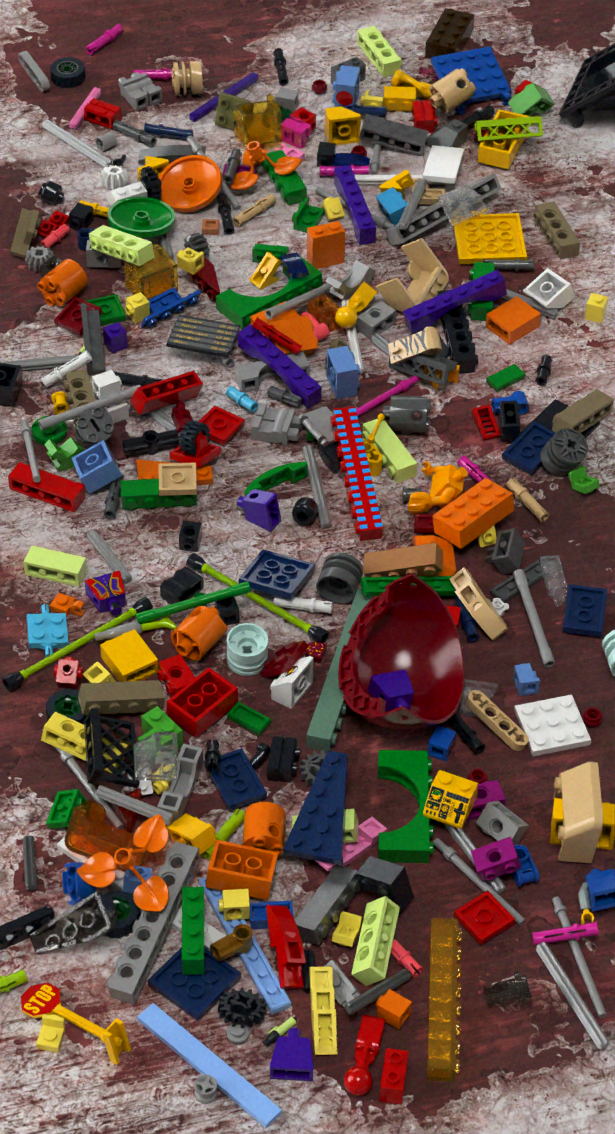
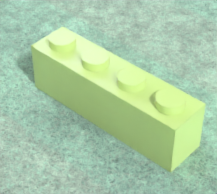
M378 419L363 423L362 438L368 440V436L372 434ZM382 420L373 442L382 454V466L384 465L388 475L393 477L396 483L416 477L417 462L386 421Z

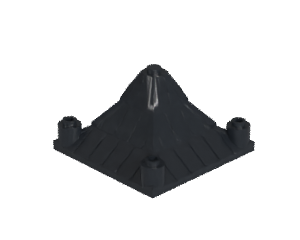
M615 43L583 61L559 112L562 119L566 118L572 126H579L584 122L585 115L582 113L583 111H615Z

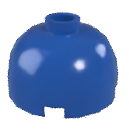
M83 862L66 863L64 867H67V871L62 873L64 895L69 893L71 901L67 902L71 906L90 901L97 892V887L86 883L76 871L84 864Z

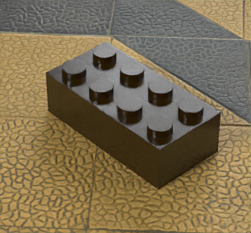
M445 8L426 41L425 58L431 59V57L462 52L474 30V14Z

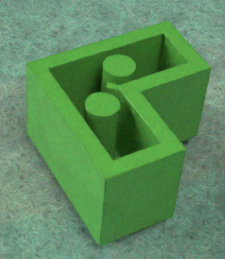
M534 83L525 86L522 92L515 94L508 102L514 113L526 116L532 115L535 111L543 114L555 105L547 90Z
M158 706L141 716L142 732L144 735L138 738V753L150 766L182 747L183 730Z

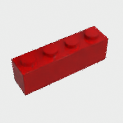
M195 371L187 372L138 387L130 402L138 414L142 415L176 404L177 400L186 401L196 398L203 386V382Z
M21 462L9 474L10 490L74 513L85 499V486L83 484L40 469L41 480L36 483L33 481L30 465Z

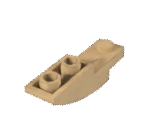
M463 567L449 579L456 589L455 593L466 609L493 641L508 630L503 619L491 601L485 597L468 569Z

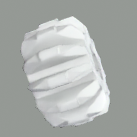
M116 165L104 167L100 174L102 186L106 187V189L111 188L114 190L127 185V169Z

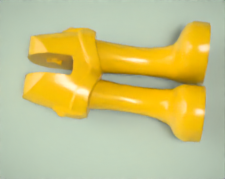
M396 70L391 80L392 86L416 87V94L419 98L430 100L429 87L431 84L423 81L419 82L402 70Z

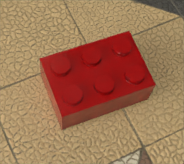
M208 667L166 701L167 716L197 738L238 702V688Z

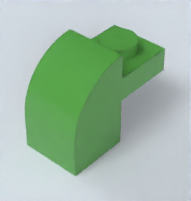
M71 437L60 447L50 439L44 444L48 449V456L59 470H68L75 467L72 457L85 451L81 444Z

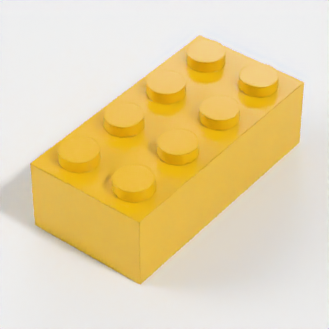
M499 109L493 120L530 116ZM522 127L512 128V131L516 134H521L524 130ZM505 128L497 129L496 132L499 135H505L508 130ZM487 130L484 137L489 136L492 132ZM525 138L481 141L478 149V162L509 170Z

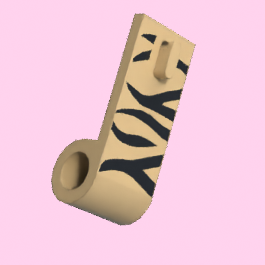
M432 326L426 327L423 331L389 343L388 349L391 364L399 363L422 353L426 355L440 353L442 348L439 330Z

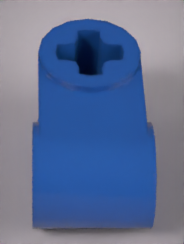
M515 845L518 857L521 858L519 860L522 868L512 873L516 886L522 887V884L529 882L538 883V869L531 858L528 848L524 845Z

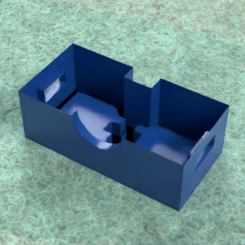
M292 900L250 903L251 929H268L267 905L286 906L290 909V913L293 916Z

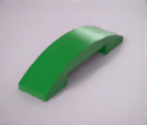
M294 462L266 471L249 484L244 492V497L253 489L267 491L288 480L294 484L307 478L308 464L306 462Z

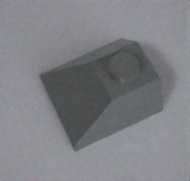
M456 119L441 125L427 136L425 145L430 148L432 145L459 148L467 141L468 125Z

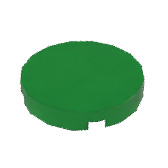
M48 416L41 417L32 424V438L41 445H44L49 439L58 444L68 434L65 422L41 430L38 420Z

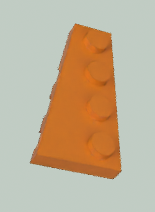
M136 459L138 480L159 478V464L173 462ZM203 465L200 468H196L197 485L213 484L211 466Z

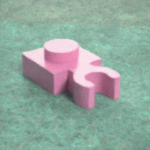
M281 143L280 149L275 148V151L282 149L287 157H296L301 160L305 158V153L294 147L287 148L286 144Z

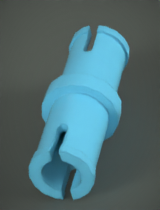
M230 386L227 389L226 395L236 401L237 405L245 407L251 413L258 409V403L249 398L247 393L240 392L234 386Z

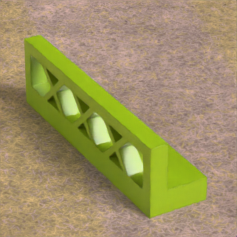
M541 116L476 121L474 124L478 141L543 136ZM538 126L539 133H532L527 128ZM522 127L524 130L521 134H516L512 131V128ZM505 128L508 130L505 135H499L496 132L497 129ZM481 130H490L492 132L487 137L481 136Z

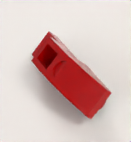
M267 905L270 947L276 949L280 989L299 990L303 988L301 966L306 964L296 922L286 906Z

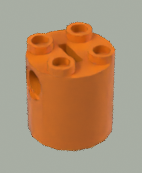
M65 259L41 278L40 282L37 283V287L42 292L49 306L61 307L87 286L88 278L83 268L77 262Z
M198 606L171 633V641L179 654L189 660L198 661L228 631V627L219 617V612L215 607Z
M258 802L248 806L245 810L242 845L279 852L278 857H280L284 852L285 810L271 802Z

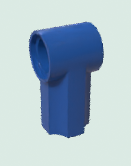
M515 391L508 397L493 398L491 401L493 414L499 413V403L501 401H517L519 415L527 413L530 408L523 391Z

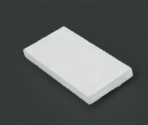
M432 145L422 179H426L428 183L455 184L463 159L464 148Z

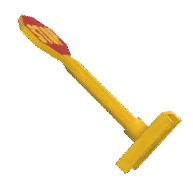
M48 982L30 986L21 996L23 1013L34 1019L41 1018L43 1014H56L97 1036L105 1043L110 1062L116 1065L120 1063L118 1055L123 1050L128 1053L131 1050L123 1021L116 1018L107 1029H103L61 1006L60 989Z

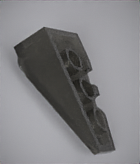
M97 890L29 935L35 953L42 954L96 940L115 927L118 912L112 897Z

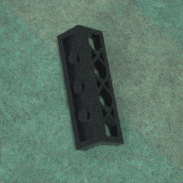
M45 906L1 925L0 951L56 927L53 908Z

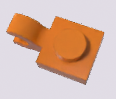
M58 593L49 605L50 611L66 613V616L69 613H73L82 617L85 613V609H82L84 602L76 601V598Z

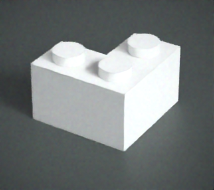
M112 370L92 376L93 393L96 401L121 392V379ZM127 400L102 408L111 415L113 424L129 418L128 410H130V405Z

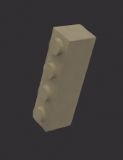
M598 389L588 393L584 398L554 416L552 431L556 433L560 429L570 428L582 433L611 414L614 398Z
M159 680L81 683L78 700L83 715H88L91 708L99 710V714L148 712L156 706L161 709L164 695Z

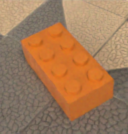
M484 478L432 515L434 533L462 549L514 511L513 493L488 478Z

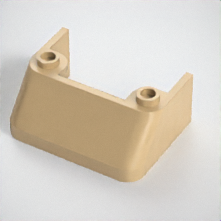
M423 238L401 247L410 260L407 272L413 280L409 287L406 289L398 277L376 286L389 306L397 311L403 312L408 308L436 297L437 291H443L449 281L446 269Z
M586 762L560 773L559 777H555V792L553 796L554 798H562L564 817L563 825L558 828V839L562 840L558 861L592 863L601 834L603 811L598 763Z

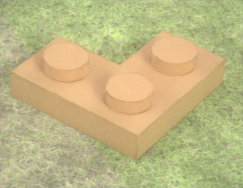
M412 178L414 184L411 185V194L419 178ZM425 181L427 184L418 205L435 204L444 199L445 189H428V182Z

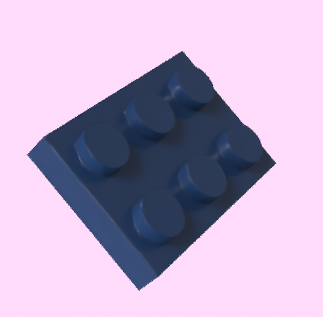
M533 421L502 453V459L532 475L542 465L541 450L555 432Z
M569 584L563 632L602 637L607 589Z
M242 748L221 755L219 770L214 773V768H212V773L208 772L228 811L267 798V792Z

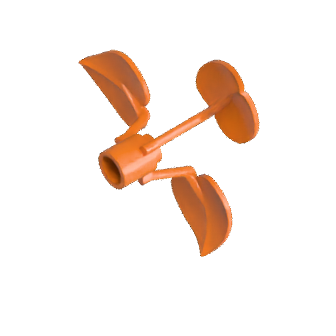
M258 141L250 142L243 156V165L251 166L250 172L243 171L236 174L231 188L234 190H244L252 187L258 180V175L253 174L254 166L264 161V157L275 167L274 171L278 175L290 174L301 164L302 160L296 157H282L277 160V163H274L267 156L266 153L268 151L261 148Z
M160 814L155 815L142 823L135 831L133 843L136 847L142 849L129 848L128 850L120 848L115 852L114 858L106 852L96 853L76 870L78 875L89 885L104 888L114 883L116 879L114 871L119 866L125 870L130 869L142 882L134 891L133 899L135 904L144 911H163L169 899V890L166 882L156 875L151 876L145 881L134 868L136 858L133 855L134 853H144L146 849L151 853H157L164 849L168 843L169 834L163 817Z

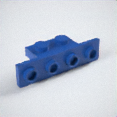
M173 287L148 300L150 302L151 315L143 319L140 325L141 328L147 325L151 327L157 320L168 318L174 311L180 312L186 305L195 304L199 301V296L202 292L197 290L181 298Z

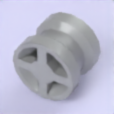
M210 1075L198 1077L194 1084L197 1101L202 1104L212 1103L217 1098L216 1079Z

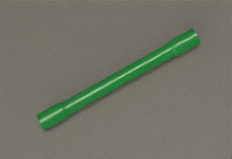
M249 581L202 596L136 613L138 623L144 624L157 618L250 593L252 592Z

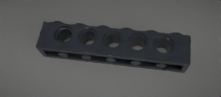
M449 290L437 291V296ZM462 304L446 312L440 317L447 347L452 354L450 355V360L460 365L459 374L475 373V366L478 365V355L474 354L475 343L471 342L472 332L469 331V320L465 319L466 309L462 307Z

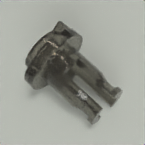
M519 970L514 971L515 978L498 982L489 987L483 986L488 1007L521 1000L522 1006L528 1005L527 999L532 998L526 974L520 975Z

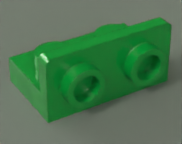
M306 197L299 204L297 212L293 213L292 222H294V230L307 233V228L317 226L320 223L325 210L310 206L309 198Z
M255 244V247L252 249V262L260 263L265 254L270 252L283 265V259L288 257L289 247Z
M79 789L57 792L46 822L49 829L67 827L70 831L77 834L88 804L87 799Z

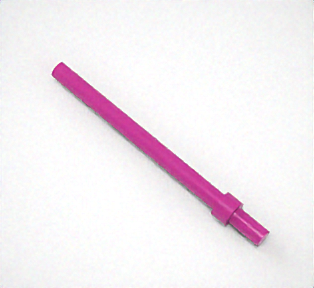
M413 376L408 380H402L396 387L356 409L357 416L391 398V395L405 392L411 385L419 381V377Z

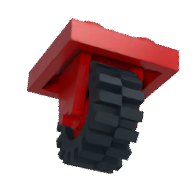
M190 420V422H186V425L182 427L184 430L180 431L182 435L179 437V440H181L179 447L169 452L171 460H175L178 463H196V468H200L220 455L221 447L209 443L210 439L208 437H210V433L208 432L210 429L208 425Z

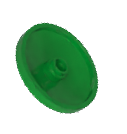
M131 197L119 200L110 206L108 210V223L113 229L139 238L156 237L169 232L174 227L175 212L171 206L163 201L148 197Z

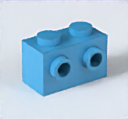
M392 187L377 195L376 199L380 210L392 224L396 225L399 223L408 201H404L400 192L397 193Z

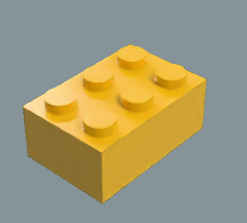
M554 798L549 842L551 844L562 845V840L558 839V828L563 825L564 821L562 798ZM602 803L603 825L596 848L612 850L615 837V804Z

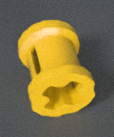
M59 391L52 394L51 399L54 404L53 410L55 414H60L70 409L69 404L66 402L67 396L65 392Z

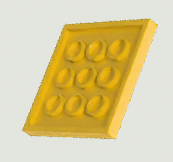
M519 213L452 216L459 264H474V262H483V259L516 260V258H519V260H527Z

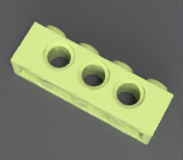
M375 26L358 30V45L383 77L394 75L397 69H401V58L398 57L395 50L391 48L388 41L384 39L381 32Z
M105 225L89 233L90 245L93 250L138 266L154 258L153 245L148 240Z
M386 896L367 903L351 973L353 977L365 986L381 981L386 977L400 909L398 905Z

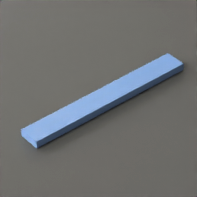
M207 876L199 879V886L204 887V895L227 935L233 933V929L237 925H247L245 919L224 920L223 912H219L218 899H222V891L205 887ZM252 934L251 949L246 953L237 954L260 996L265 999V1004H267L270 1014L273 1015L290 1008L291 1001L285 990L280 989V982Z
M154 1003L137 1016L138 1022L200 1074L214 1077L217 1082V1088L265 1128H268L282 1114L281 1108Z

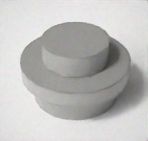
M231 1024L227 1028V1038L233 1044H243L249 1037V1029L246 1025L244 1028H241L239 1024L235 1027Z

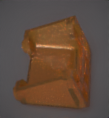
M88 800L74 808L64 840L68 850L87 858L99 852H106L114 858L115 852L120 848L128 850L129 848H142L134 845L133 833L104 823L106 810L100 803ZM147 849L144 853H134L133 855L136 858L135 866L145 867L154 853L149 852ZM120 866L118 867V870L125 872V869H122Z

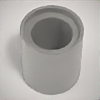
M110 131L97 137L96 145L99 150L105 151L117 145V138Z

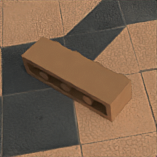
M437 543L364 553L363 574L366 577H403L410 573L416 576L422 574L433 575L436 572L443 571V550Z

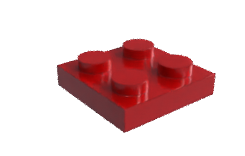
M215 405L198 421L208 425L210 429L208 432L210 437L208 438L222 445H225L245 425V419Z
M488 890L454 911V917L480 945L515 924V918Z

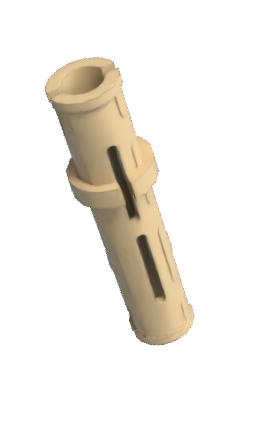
M270 193L265 198L255 201L254 205L233 217L234 224L240 226L258 213L266 211L267 207L276 203L275 196Z
M515 478L507 482L506 487L514 493L515 498L521 501L540 522L548 519L549 513L529 494L527 488L521 486Z

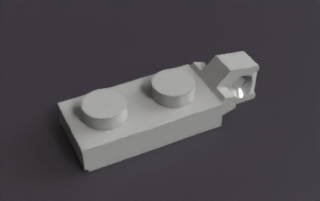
M333 959L324 966L332 967L334 998L341 1006L345 1007L348 1002L361 995ZM365 1007L357 1013L361 1015L366 1010Z

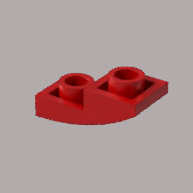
M55 210L49 220H43L37 229V234L46 238L50 235L51 231H55L63 224L67 225L69 223V216Z

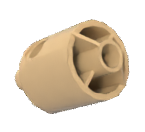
M463 68L460 70L455 69L429 87L431 94L430 102L435 108L439 107L442 112L448 113L473 97L476 87L468 80L467 73Z

